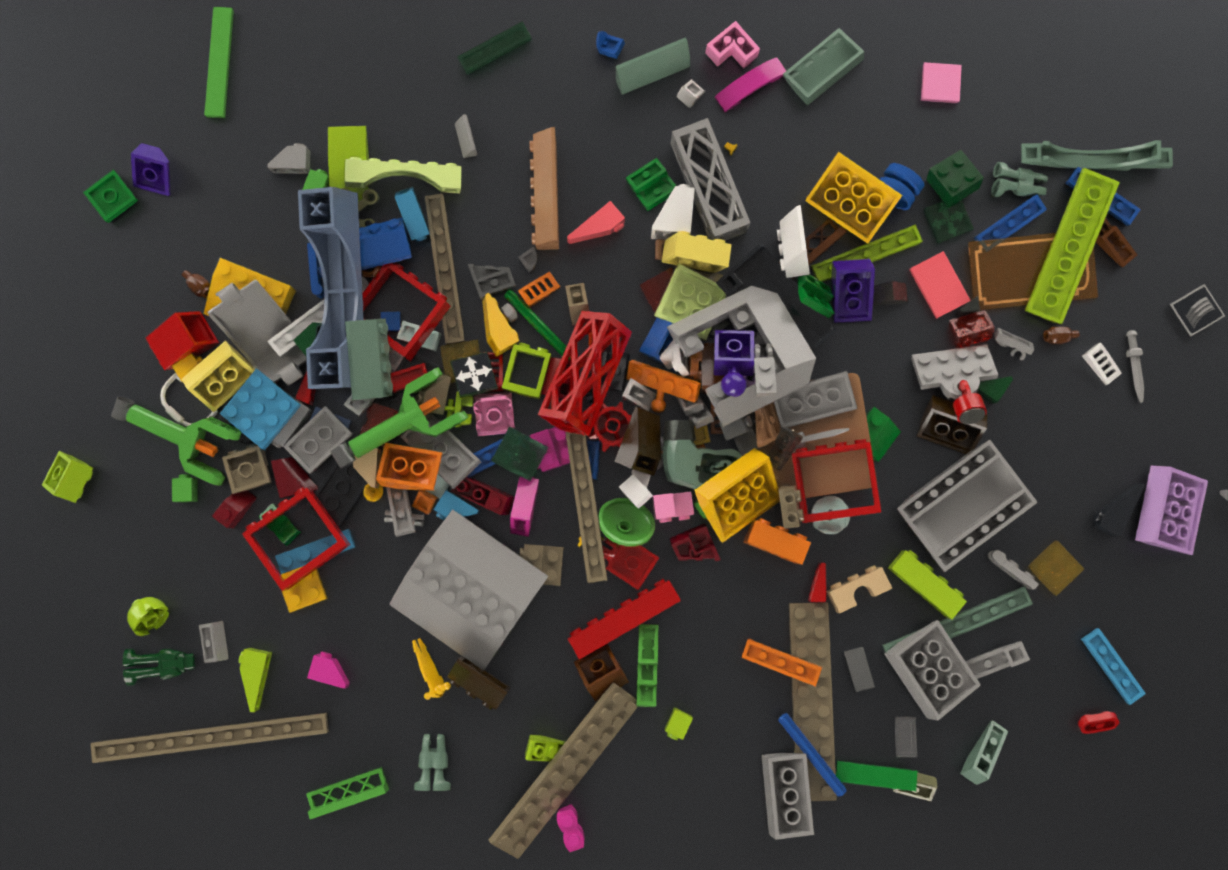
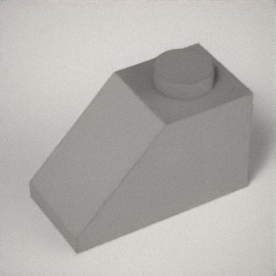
M300 143L286 146L268 163V169L272 173L309 174L311 152L307 146Z

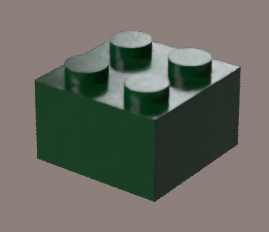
M959 150L931 167L926 180L949 208L980 189L984 177L963 151Z

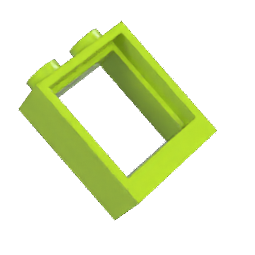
M525 343L514 344L502 385L503 391L540 400L549 360L552 357L551 353H548L549 350L540 347L537 350L531 349L530 345ZM518 352L545 358L536 389L510 382Z

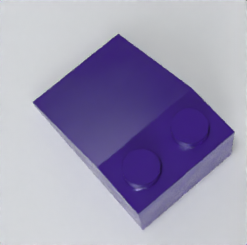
M870 259L832 261L831 282L834 295L832 299L834 323L872 320L875 267Z

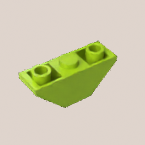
M530 735L525 751V759L528 761L550 762L564 745L565 741L541 735Z

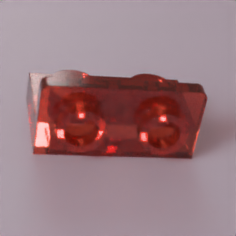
M986 310L949 320V327L956 338V348L968 347L978 342H986L993 337L995 327Z

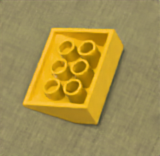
M838 152L805 201L868 244L902 195Z
M220 258L212 276L203 314L209 316L208 311L222 302L219 296L215 294L230 283H234L240 290L253 280H257L285 314L289 309L296 290L290 285Z
M753 448L694 490L701 509L722 543L780 501L779 490L770 458L756 448Z

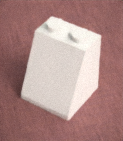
M687 184L675 186L652 225L651 239L666 240L678 231L691 233L695 188Z

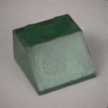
M509 426L491 461L531 482L549 447Z

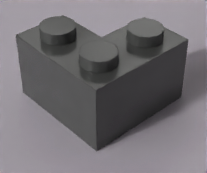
M754 412L724 427L719 422L726 441L734 439L742 456L753 448L759 450L768 446L757 447Z

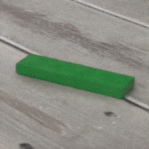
M837 761L836 776L841 782L916 792L918 771Z

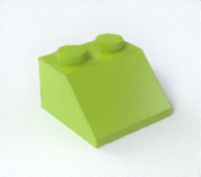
M59 451L42 486L54 496L76 503L77 499L83 494V487L86 481L92 476L93 468L87 463Z

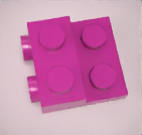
M554 427L530 435L531 439L527 441L530 450H535L537 458H534L537 469L541 468L542 472L570 463L565 431Z

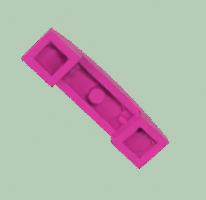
M777 57L771 59L732 82L719 92L715 99L723 111L727 112L740 104L742 99L769 82L773 83L781 78L786 70Z

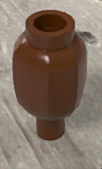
M188 270L183 271L182 276L186 279V284L191 292L198 297L203 296L207 298L210 283L200 274H191Z
M1064 326L1050 327L1044 331L1043 339L1050 344H1063L1071 341L1072 338H1078L1080 333L1078 330L1072 331Z

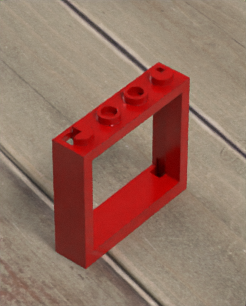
M394 262L393 264L383 265L376 277L373 278L362 293L363 312L392 272L437 302L434 309L406 347H403L387 335L389 346L411 361L451 306L447 303L446 300L448 298L440 292L435 294L432 292L433 288L426 282L421 284L417 281L419 278L410 271L408 274L403 271L404 267Z
M861 439L854 440L855 444L852 445L840 442L835 443V447L827 448V445L815 446L816 450L808 451L807 448L796 449V453H792L797 490L801 492L799 506L800 509H803L804 521L802 523L882 512L871 442ZM866 449L874 505L808 514L800 459Z
M302 487L294 492V497L290 500L285 499L281 501L276 510H270L263 514L262 520L257 523L252 522L246 527L247 530L242 533L282 591L289 590L351 545L311 488L306 487L304 489ZM306 497L337 542L284 580L253 535Z

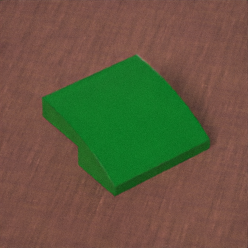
M657 158L626 177L628 184L647 212L668 199L676 186L669 177L667 170Z
M810 274L798 276V293L801 303L830 318L834 314L829 303L834 297L830 287Z

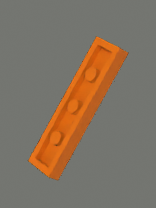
M751 639L747 640L741 657L815 687L823 668Z

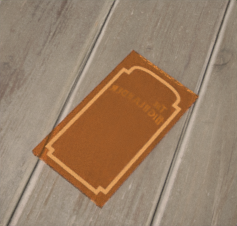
M1056 233L968 242L973 298L978 296L980 310L1027 305ZM1094 247L1072 300L1098 298Z

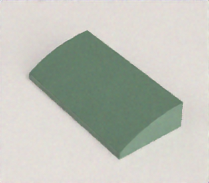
M838 28L784 72L783 77L808 106L864 60V50Z
M686 37L617 65L616 83L621 94L623 95L689 68L690 53Z

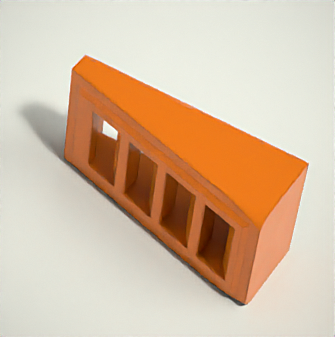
M549 271L518 290L527 306L531 308L559 289L560 285ZM547 278L549 279L553 287L550 288L548 286V284L545 281ZM540 283L546 288L545 292L539 286ZM534 287L537 288V290L540 292V295L537 296V294L533 290ZM528 291L533 295V299H530L528 296Z

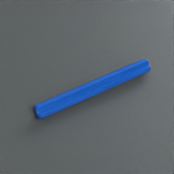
M787 713L781 715L778 719L781 725L802 752L806 754V757L838 797L843 796L847 792L845 786Z

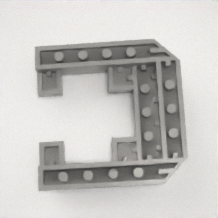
M750 286L667 326L675 343L679 344L686 358L704 349L697 335L698 333L727 319H730L735 330L742 331L755 325L765 344L772 343L777 396L756 397L755 384L746 388L745 392L738 397H728L721 389V381L706 388L705 392L715 407L714 411L723 427L809 384L816 357L778 293Z

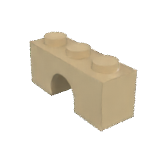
M873 565L866 568V573L860 576L857 573L848 577V581L843 584L837 582L831 585V589L826 592L835 611L842 613L857 606L854 592L860 586L866 587L870 595L874 597L892 589L883 568H876Z

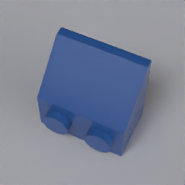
M656 318L639 351L654 362L666 367L660 360V356L674 340L667 329V326L673 323Z

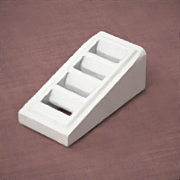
M1101 342L1082 355L1105 385H1108L1122 374ZM1096 353H1098L1099 356L1097 358H1094L1093 356ZM1103 359L1104 361L1099 365L1097 362ZM1107 364L1109 367L1103 371L1101 368ZM1112 370L1114 373L1107 378L1106 374Z

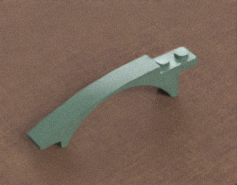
M1161 140L1111 150H1075L1054 145L1050 141H1043L1042 143H1022L1021 163L1067 169L1080 167L1081 169L1087 168L1089 170L1129 171L1132 168H1171L1173 166V149L1161 148Z

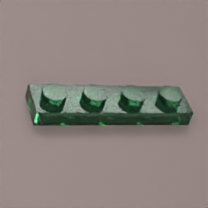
M522 21L457 56L468 75L531 41L532 37Z

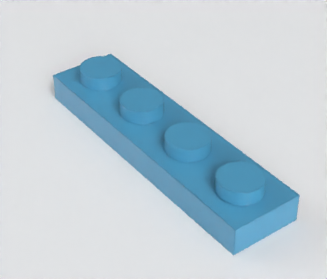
M350 529L342 531L351 544L342 552L355 548ZM333 535L276 555L281 574L303 567L334 545L337 540Z
M1099 628L1094 629L1081 639L1127 704L1131 705L1146 694Z

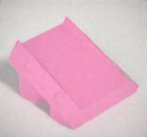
M505 391L474 396L473 407L476 417L477 436L515 432L512 392Z

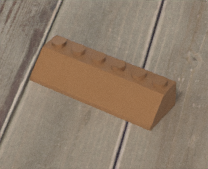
M551 127L533 134V141H530V152H533L534 158L530 159V170H534V177L530 178L531 189H534V196H531V207H535V214H531L532 226H535V233H532V244H536L537 250L559 249L557 142L555 127Z

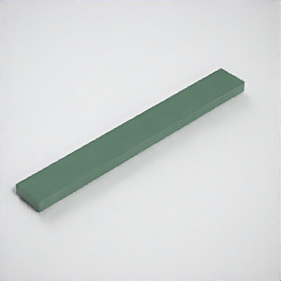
M1022 586L960 612L953 619L946 618L939 622L950 639L1033 605L1026 587ZM915 632L882 645L885 653L898 642Z

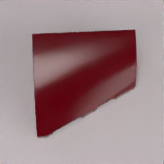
M293 457L271 461L280 499L294 496V492L302 487L304 489L306 487L311 488L313 491L319 488Z
M705 523L670 538L678 560H721Z

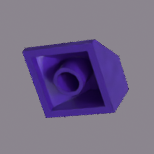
M141 143L131 152L133 186L169 196L170 173L168 159L160 148Z

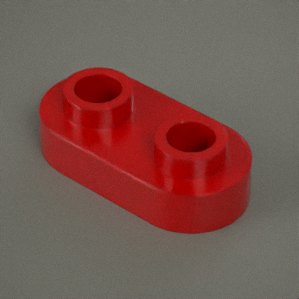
M1109 711L1094 715H1084L1078 721V726L1084 734L1112 730L1119 725L1116 714Z

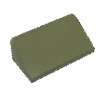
M917 773L916 792L893 789V792L932 801L937 789V780L933 776Z

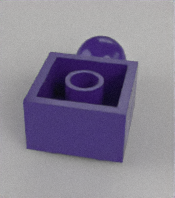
M715 330L714 375H725L721 381V389L728 397L741 396L747 386L743 376H753L754 331Z

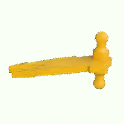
M420 638L417 639L420 646L419 649L416 640H413L414 653H416L421 673L430 688L429 692L424 694V698L426 700H429L431 697L440 698L446 690L451 688V684L449 682L444 683L442 676H439L423 641Z

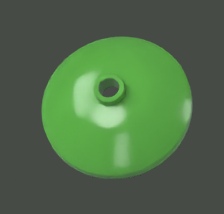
M616 498L606 502L598 514L599 527L603 534L619 545L629 547L643 545L651 539L655 531V520L651 512L644 505L638 509L627 498Z

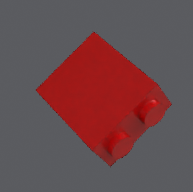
M201 311L174 313L146 337L150 348L164 370L173 369L172 365L191 353L199 356L219 344Z

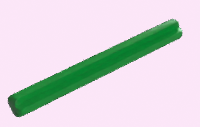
M508 290L504 297L563 356L567 346L513 290Z

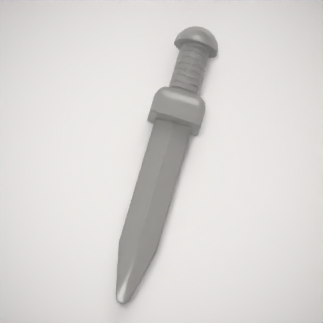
M1130 330L1126 333L1130 348L1126 351V357H1130L1134 388L1139 402L1142 403L1144 399V382L1140 356L1143 355V351L1137 346L1136 336L1138 333Z
M849 428L834 429L807 436L800 432L794 438L785 440L782 438L779 441V447L786 449V447L797 445L798 448L805 447L806 442L836 436L849 431Z

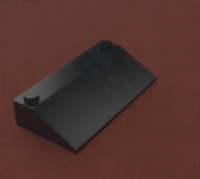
M758 244L716 282L728 297L750 286L778 293L812 351L837 331L824 315L801 303L798 284L792 277H786V271L781 270L779 262L763 244Z

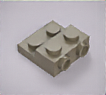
M249 445L246 447V450L240 452L239 450H233L228 452L227 456L222 457L232 494L235 495L272 483L267 468L268 461L265 451L258 445Z
M782 485L778 490L784 528L800 527L801 521H804L803 509L799 510L798 503L801 502V492L797 490L796 485Z
M524 544V548H520V556L548 575L543 585L561 586L564 547Z

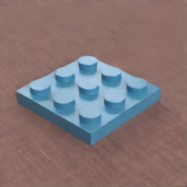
M255 369L220 414L261 449L266 450L300 408L301 404L263 372Z

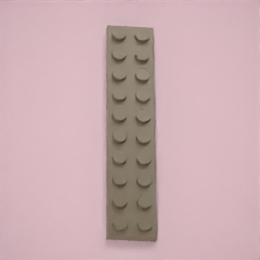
M828 602L789 603L790 654L823 667L816 687L791 677L793 721L836 775ZM794 741V753H803ZM807 758L811 801H836L837 796Z
M612 682L554 758L489 838L490 843L519 859L637 709V699Z

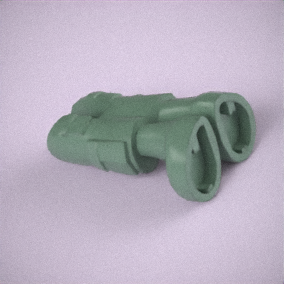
M1004 162L996 163L993 176L998 179L992 185V196L1000 197L1008 190H1012L1017 196L1024 197L1036 194L1038 196L1046 195L1047 188L1033 186V184L1047 183L1048 176L1025 168L1013 170ZM1002 178H1013L1015 182Z
M424 734L418 761V767L422 769L420 780L415 782L414 790H431V768H434L433 791L451 790V783L445 781L443 776V769L448 767L444 734H438L437 748H431V734Z

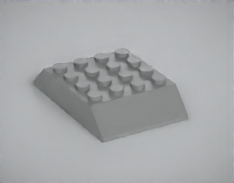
M988 440L964 455L909 496L897 510L941 569L946 572L1038 502L991 440Z

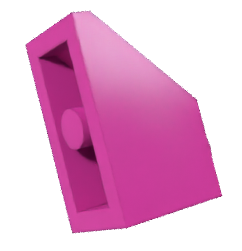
M321 652L313 656L308 679L344 689L349 687L350 682L338 660L332 658V654Z

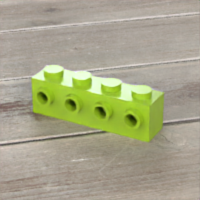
M902 550L889 565L888 569L947 619H953L967 602L962 598L964 596L963 593L956 588H950L948 586L949 582L940 575L937 577L933 573L934 569L931 566L918 561L919 557L914 552Z

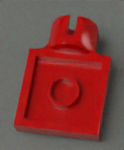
M606 537L603 542L612 547L609 550L603 546L604 558L608 561L606 569L639 590L659 557L641 545L634 547L623 546Z

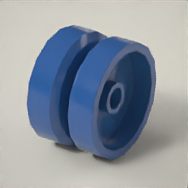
M890 163L883 173L884 177L879 179L902 195L895 205L896 208L908 210L912 206L915 196H918L925 186L924 181L918 174L898 163Z

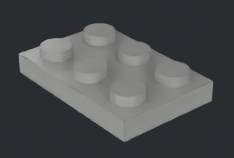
M325 406L283 447L309 474H312L332 455L330 451L347 441L353 433Z

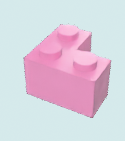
M735 21L707 44L705 53L717 67L732 55L744 69L758 58L760 48Z
M691 491L654 495L652 497L655 520H659L660 523L671 522L674 517H678L679 521L688 520L690 515H694Z

